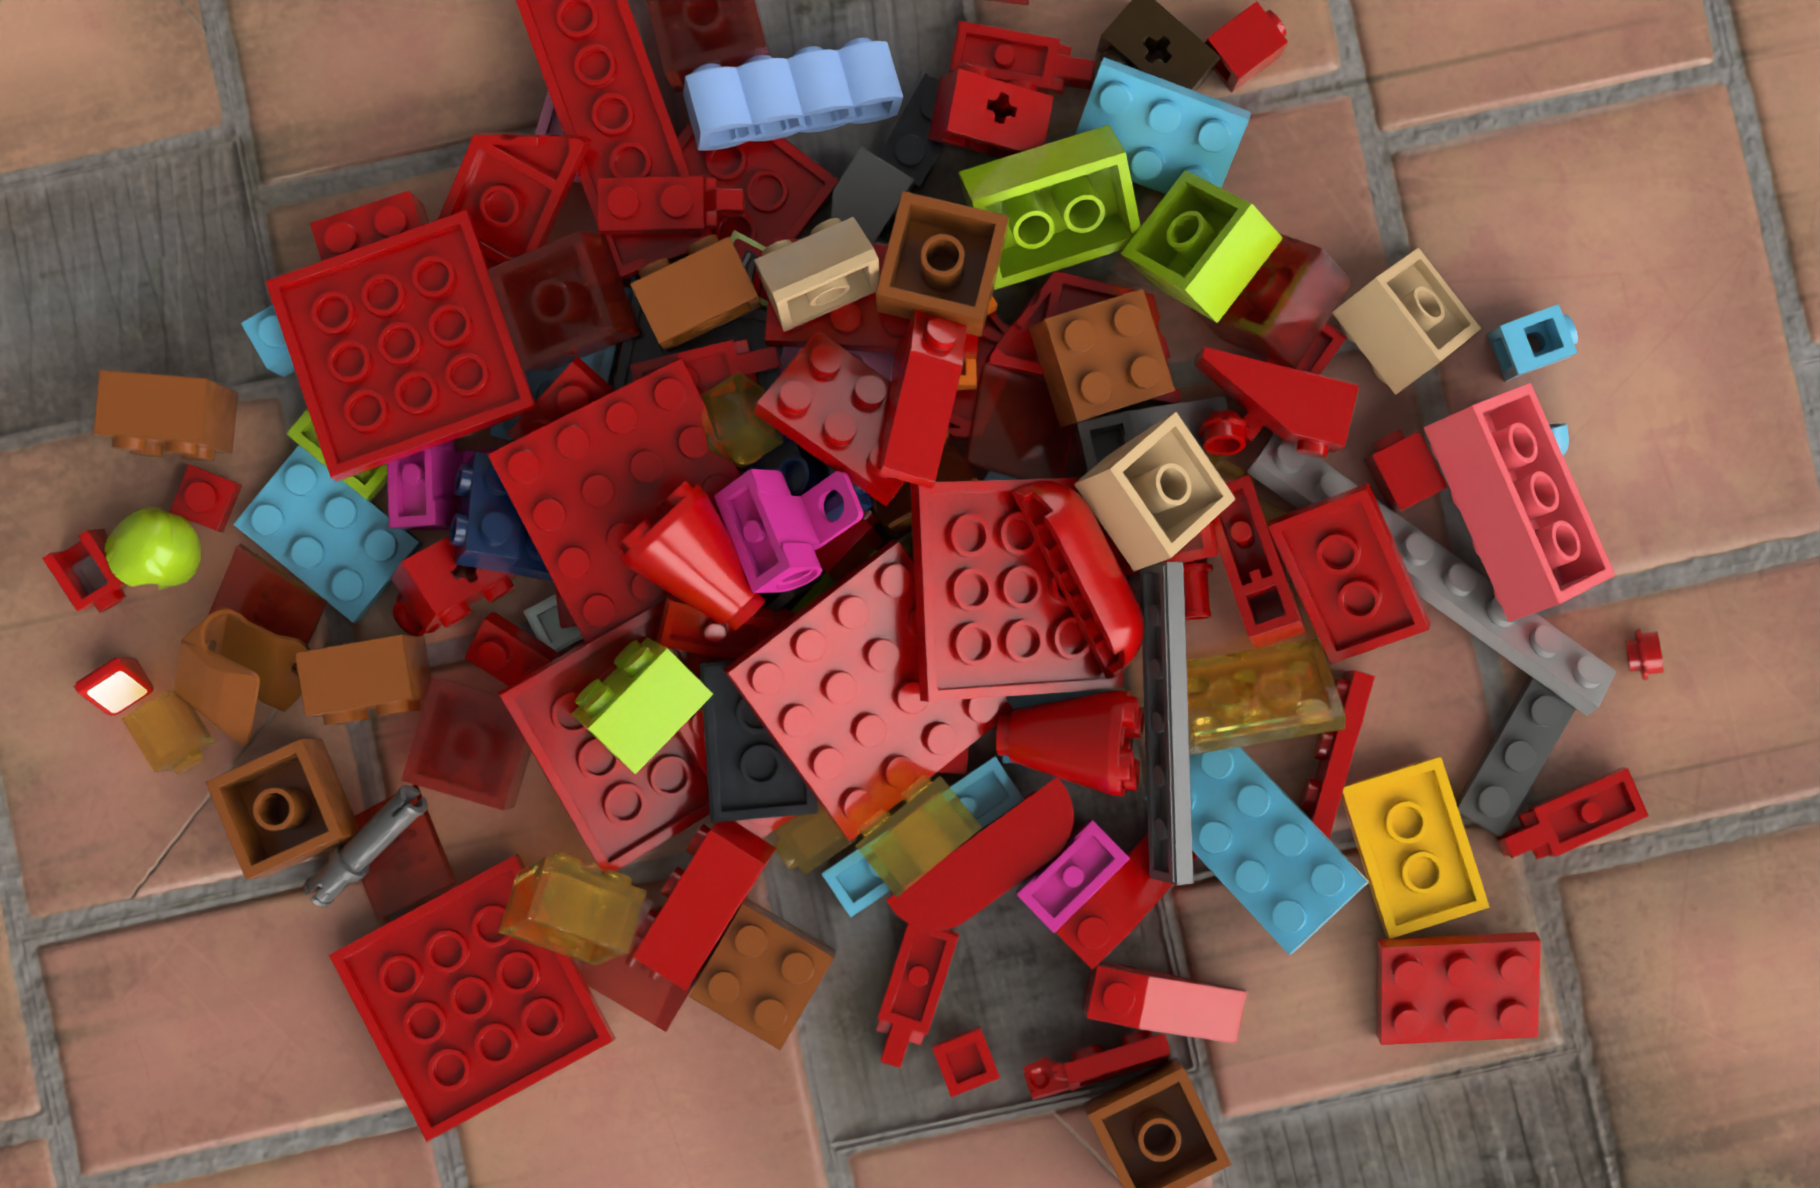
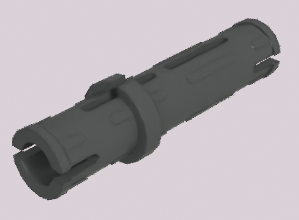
M403 785L397 791V794L347 843L342 842L329 852V861L304 882L303 888L306 895L312 893L318 886L321 887L310 899L314 904L321 907L329 906L351 882L361 880L369 872V864L418 816L427 811L428 804L425 797L421 798L414 806L410 804L421 792L412 786Z

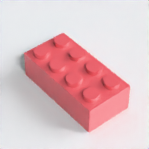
M1531 383L1474 404L1424 427L1430 441L1432 454L1440 464L1451 489L1453 502L1461 512L1472 537L1474 550L1482 560L1493 585L1495 598L1502 606L1508 622L1559 605L1616 576Z

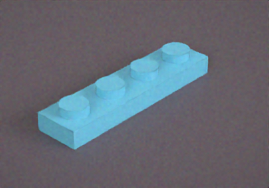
M993 756L821 874L851 918L1018 805L1024 798L998 759Z

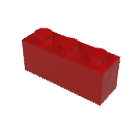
M735 821L716 822L712 828L703 824L686 849L687 852L694 856L686 870H683L677 866L660 892L668 898L660 912L651 908L637 929L635 935L642 939V942L634 953L633 958L687 991L777 848Z

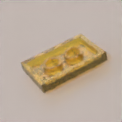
M1319 638L1186 661L1189 755L1345 729L1346 715Z

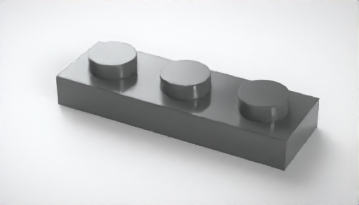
M1529 676L1456 801L1460 815L1492 834L1502 837L1576 708Z

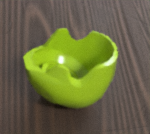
M148 506L131 512L114 528L105 543L106 560L109 562L108 565L112 573L121 582L132 587L144 584H157V588L162 590L170 586L185 584L195 575L201 563V542L195 529L184 517L168 513L160 508Z

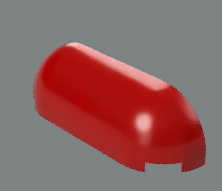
M1044 480L1024 484L1011 493L1106 679H1110L1124 670L1135 659L1141 648L1145 629L1141 607L1086 500L1077 491L1059 482Z
M1058 777L1051 779L1039 790H1034L1024 797V800L954 847L913 877L911 882L886 899L887 903L903 921L919 929L942 931L961 925L1051 861L1062 851L1069 840L1074 821L1073 805L1068 791Z

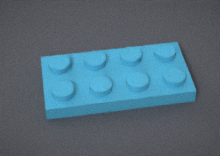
M1218 726L1189 754L1192 851L1288 955H1292L1366 886L1369 881L1223 727Z

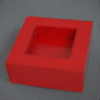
M188 464L169 512L215 531L224 532L242 484Z
M981 1026L932 1045L933 1053L951 1098L1000 1078Z

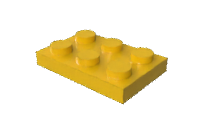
M1440 756L1422 760L1344 786L1341 800L1366 878L1369 881L1368 884L1385 937L1392 939L1490 908Z

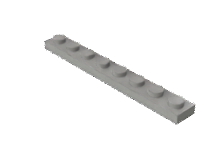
M1274 433L1267 440L1247 470L1248 474L1297 509L1358 487L1320 458L1296 452L1297 444L1283 441ZM1376 499L1415 589L1421 598L1584 715L1588 716L1599 708L1617 672L1536 613L1508 622L1502 606L1495 598L1494 588L1489 579Z

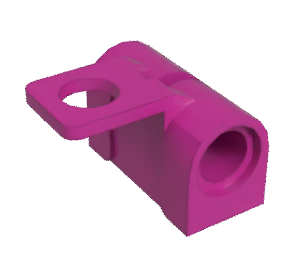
M454 439L387 463L389 528L420 531L450 530L453 516L455 513H458L457 504H461V496L454 494L455 477L459 465L466 464L475 451L488 454L496 449L456 450V441Z
M750 469L714 495L752 593L786 592L815 580L823 570L814 550L824 546L859 522L863 517V509L846 472L840 471L834 472L802 496H792L781 471ZM836 490L843 497L844 511L841 517L833 522L825 514L824 500L830 491Z
M1089 818L1069 837L1062 851L1035 871L1015 893L1055 933L1130 858Z

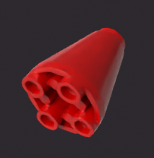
M685 480L656 507L663 516L654 525L647 519H644L617 545L624 552L619 559L626 567L717 623L722 625L726 622L736 631L761 608L766 600L759 593H752L732 538L705 490L699 484L692 487Z
M1114 690L1014 709L1012 714L1001 713L996 730L997 754L999 756H1009L1011 762L1108 795L1125 796L1126 790L1137 791L1139 786L1140 760L1134 759L1133 740L1134 738L1142 739L1144 707H1139L1138 697L1132 696L1131 691Z

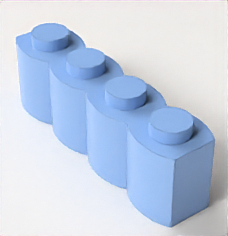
M869 38L851 40L839 50H822V48L817 46L800 49L793 57L788 59L772 58L769 55H757L747 59L739 67H722L715 63L705 64L696 68L692 74L685 76L683 96L697 148L703 151L730 148L748 141H770L798 132L826 131L848 123L863 124L884 120L898 115L903 100V94L888 43L885 41H872Z

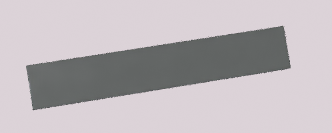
M1162 561L1140 569L1141 610L1145 626L1142 658L1149 876L1151 879L1184 885L1193 884L1183 561Z

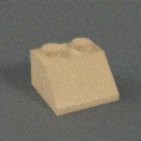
M854 217L842 222L839 218L824 221L812 229V235L794 243L791 240L776 242L763 250L762 257L754 260L758 276L784 332L877 291L880 279L878 256Z
M1419 247L1377 276L1332 312L1340 322L1344 335L1350 341L1357 344L1370 361L1377 378L1387 384L1395 395L1444 360L1481 330V327Z
M1177 412L1166 416L1107 455L1074 484L1133 571L1172 558L1236 499Z

